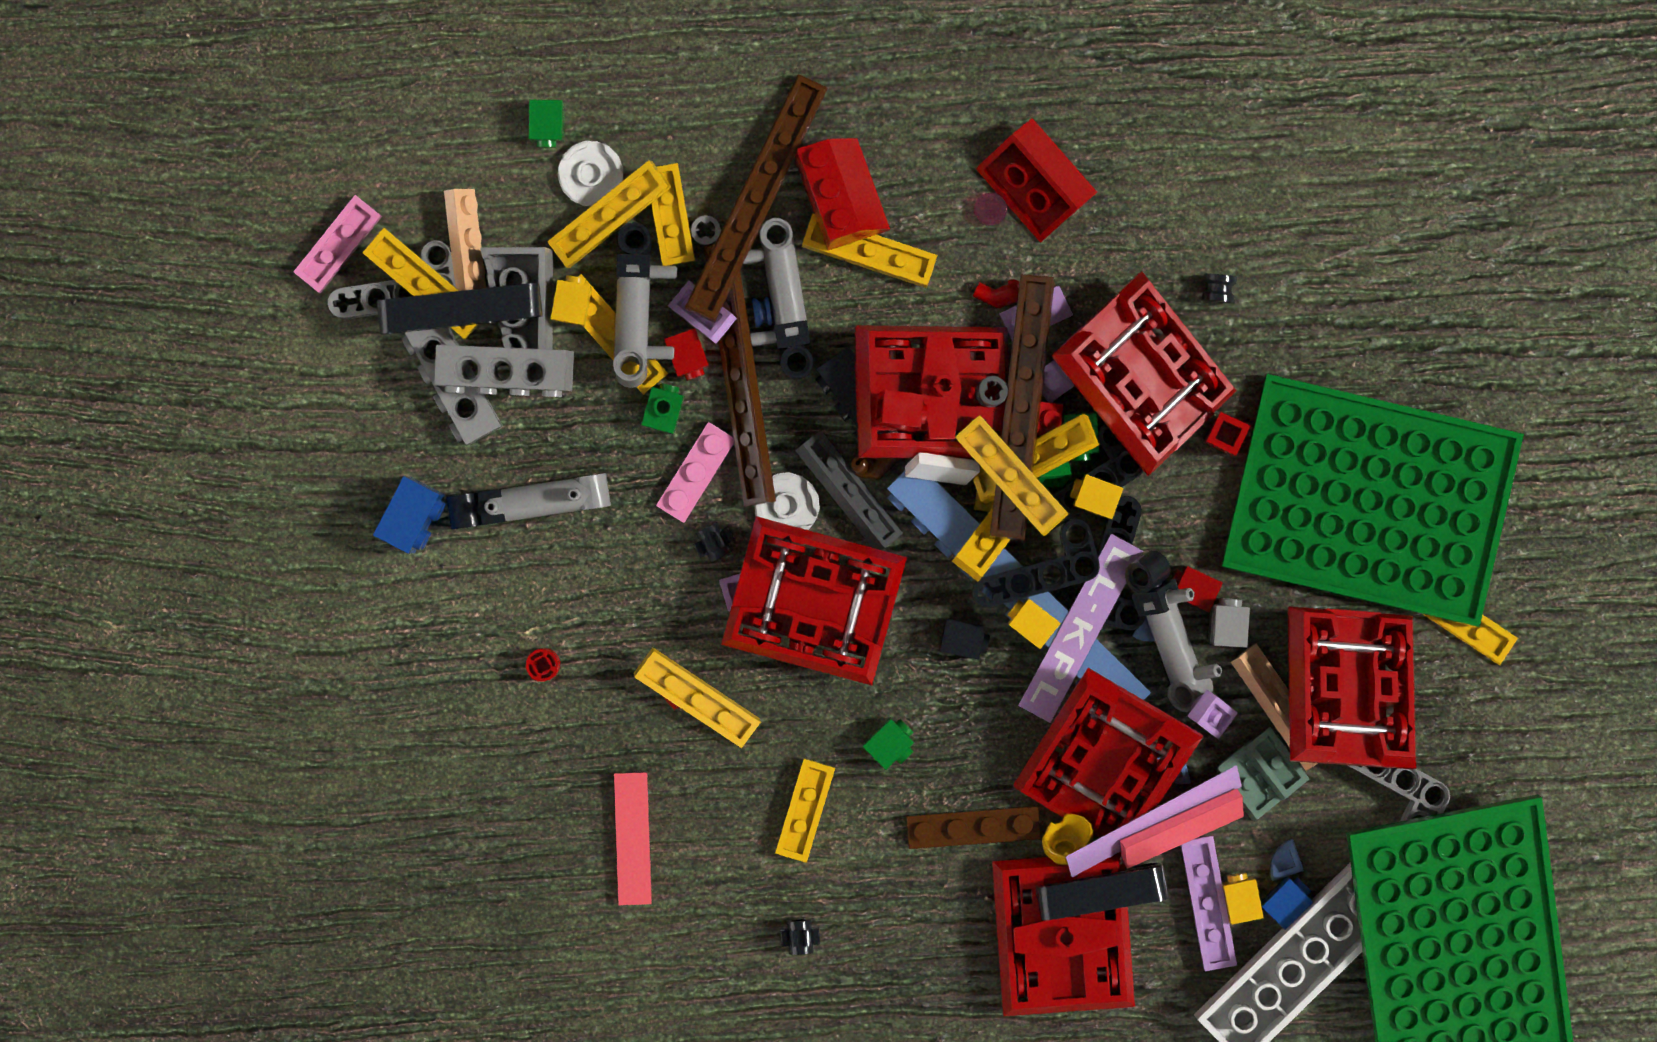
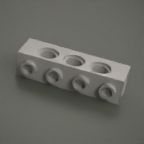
M450 328L405 332L406 336L401 339L410 355L417 354L422 364L417 368L426 384L432 382L438 394L434 395L433 398L442 414L448 411L454 423L450 424L449 427L457 442L463 440L466 445H470L503 427L487 395L477 394V387H465V393L445 392L444 386L434 385L435 360L428 358L426 347L432 341H439L441 345L459 346ZM468 363L465 372L469 379H473L476 375ZM463 399H470L475 406L474 413L468 418L461 417L457 410L459 402Z
M436 345L434 385L445 386V392L465 393V387H477V394L497 395V388L510 389L509 395L529 396L530 390H542V397H562V391H572L574 351ZM471 361H474L478 366V373L473 379H469L465 372L467 364ZM506 362L510 366L511 372L510 376L502 381L498 376V368L502 363ZM535 364L541 365L543 369V376L538 382H534L530 376V370Z

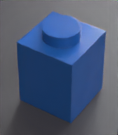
M1285 877L1261 901V906L1286 930L1313 903L1308 897L1312 891L1298 877L1294 881Z

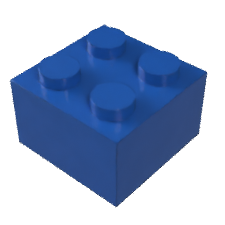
M403 476L373 536L408 554L415 553L420 549L423 550L432 534L427 531L432 520L438 521L446 508L447 503L443 502L445 494L411 476Z

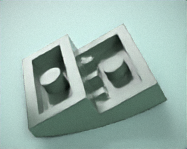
M1271 727L1256 735L1213 769L1219 775L1237 765L1242 787L1238 788L1243 796V809L1252 821L1258 820L1277 803L1289 797L1309 780V777L1299 764L1290 761V752Z

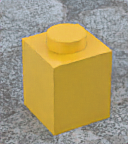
M566 275L565 281L557 280L551 320L581 326L586 325L592 287L585 285L586 278Z
M1084 474L1082 480L1076 478L1070 497L1075 499L1073 506L1108 519H1113L1124 488Z
M1029 598L1024 603L1018 600L1007 614L1011 618L1007 624L1039 649L1043 647L1061 624Z
M1246 872L1227 876L1228 881L1222 882L1229 923L1233 925L1264 918L1256 879L1253 876L1247 877Z

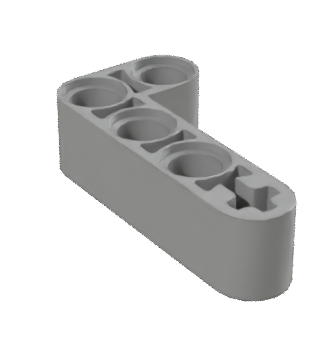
M433 240L428 242L421 251V259L456 288L450 247L441 241ZM436 247L443 248L446 253V258L440 265H433L429 260L431 250ZM395 280L339 288L330 294L328 307L333 315L342 319L378 315L377 308H373L369 303L370 294L375 290H382L385 294V299L402 298L401 292L403 287ZM358 292H361V299L357 294ZM343 295L349 300L360 299L364 310L360 311L361 305L353 304L347 306V312H344L343 309L337 307V302L342 301Z
M1347 765L1410 799L1400 821L1410 820L1416 815L1425 817L1444 813L1449 803L1450 791L1447 786L1418 769L1382 767L1377 772H1370L1367 766ZM1408 770L1412 776L1411 783L1405 788H1399L1396 783V777L1401 771ZM1437 786L1441 792L1440 799L1436 803L1429 804L1425 799V793L1428 788Z

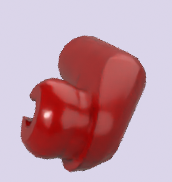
M1010 279L1006 285L997 289L979 282L973 297L995 308H1003L1018 301L1020 281Z

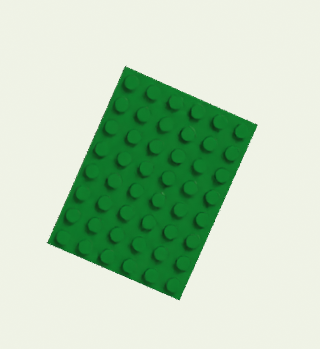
M1265 374L1221 567L1480 627L1524 434Z
M1540 795L1521 797L1346 832L1375 1042H1574L1543 799Z

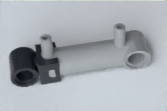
M772 218L767 220L760 230L762 248L750 250L743 263L764 261L775 328L774 330L750 333L752 346L777 343L778 350L785 349L780 362L782 371L787 377L800 380L811 373L813 358L811 353L804 348V345H810L811 343L793 231L787 221L781 218ZM773 227H781L786 232V238L780 244H772L767 239V233ZM798 353L806 358V367L802 371L794 372L788 368L787 361L792 354Z
M636 222L626 224L619 231L618 243L621 254H617L616 267L617 291L613 367L617 381L628 388L638 387L645 381L648 373L647 359H674V347L648 346L651 278L675 279L677 278V267L651 265V257L649 255L652 248L650 232L644 225ZM638 236L644 242L639 248L633 249L626 245V241L630 237ZM631 361L640 366L637 373L633 375H627L621 370L625 363Z
M606 473L446 497L451 530L611 506Z
M1151 550L1127 566L1125 569V579L1129 587L1136 592L1131 596L1139 617H1147L1171 684L1168 688V698L1176 709L1188 712L1191 711V706L1198 696L1203 695L1206 690L1213 692V683L1210 678L1220 677L1222 669L1218 664L1199 666L1177 606L1178 603L1192 601L1194 599V591L1191 588L1179 589L1175 579L1166 580L1171 571L1170 563L1162 553Z

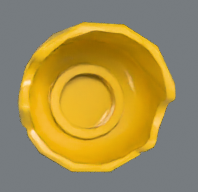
M1071 813L1065 814L1061 822L1056 824L1049 823L1042 838L1044 853L1055 863L1068 865L1067 855L1093 842V830L1091 823L1083 816Z

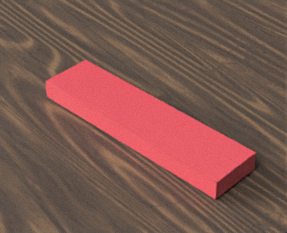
M647 772L614 773L618 905L652 904Z
M1238 789L1231 790L1120 840L1123 864L1129 869L1244 817L1243 796Z

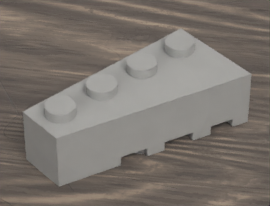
M546 247L480 248L487 269L489 288L528 283H539L543 316L499 322L504 348L553 350V320L550 319L553 307V250ZM535 364L530 370V376L534 382H538L543 376V369L539 364Z

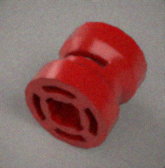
M540 648L528 656L526 670L532 679L545 682L558 674L561 662L555 651L549 648Z

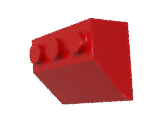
M1033 118L1010 135L975 168L1040 243L1097 193L1094 187Z
M857 138L826 139L797 149L795 162L827 250H832L890 230Z

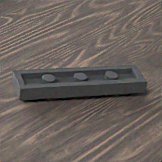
M819 431L795 450L872 548L883 550L903 534L822 431Z

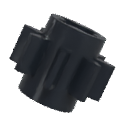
M718 522L695 533L699 542L693 545L700 558L707 555L710 562H713L732 552L729 543L735 539L728 526L721 529Z
M811 919L788 920L787 929H781L780 931L781 947L788 946L789 955L814 953L813 945L820 944L819 927H812Z

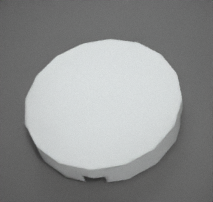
M583 141L573 145L563 154L558 167V181L562 191L573 202L582 206H592L623 181V166L619 156L610 146L598 141Z
M790 472L772 476L776 502L755 505V515L809 530L816 521L820 509L819 497L813 485L803 476Z

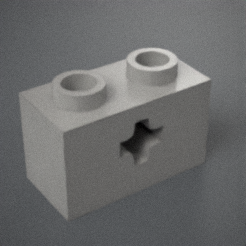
M1219 598V603L1213 604L1209 614V644L1247 648L1250 608L1242 606V600Z

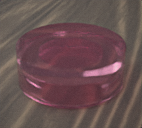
M996 193L981 195L974 205L976 219L985 226L998 225L1003 221L1007 213L1005 200Z

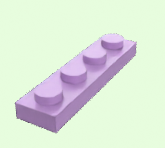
M1213 835L1198 837L1180 846L1204 971L1237 966Z

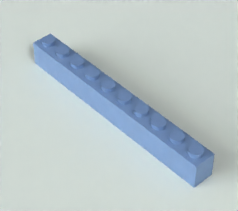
M904 471L887 488L891 493L887 499L899 511L906 507L915 516L911 522L924 535L930 531L938 539L934 545L947 558L952 554L956 556L979 526V523L937 481L906 477ZM1004 548L983 577L1023 566ZM957 567L966 577H968L971 581L973 580V578L970 575H968L960 567ZM1023 574L1014 575L1010 582L1012 590L1016 593L1024 592L1029 585L1027 577ZM1004 577L998 579L1001 584L1000 586L989 587L988 582L984 583L985 587L981 591L990 600H992V594L1001 591L1003 592V598L1009 597L1004 588ZM1049 592L1027 598L1031 599L1061 624L1041 650L1046 646L1050 648L1069 613ZM1023 598V599H1019V600H1021V601L1024 603L1027 598ZM1018 600L1004 603V605L1009 609L1005 613L1006 616ZM1097 639L1094 641L1076 675L1079 680L1075 684H1078L1087 668H1090L1144 700L1151 692Z

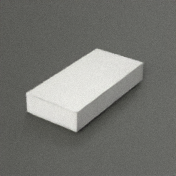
M919 452L905 466L906 477L967 485L980 472V467L976 460Z

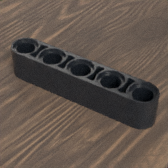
M539 283L376 301L381 335L543 316Z

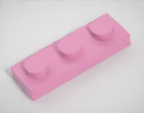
M354 195L294 270V273L317 292L321 293L382 216L358 196Z
M708 422L656 506L685 523L734 445V437Z

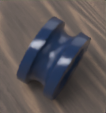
M769 296L764 297L763 301L753 298L756 328L760 327L762 323L772 326Z

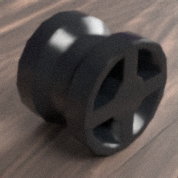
M1205 273L1206 291L1202 293L1201 300L1217 303H1234L1235 296L1232 294V288L1236 284L1237 277Z

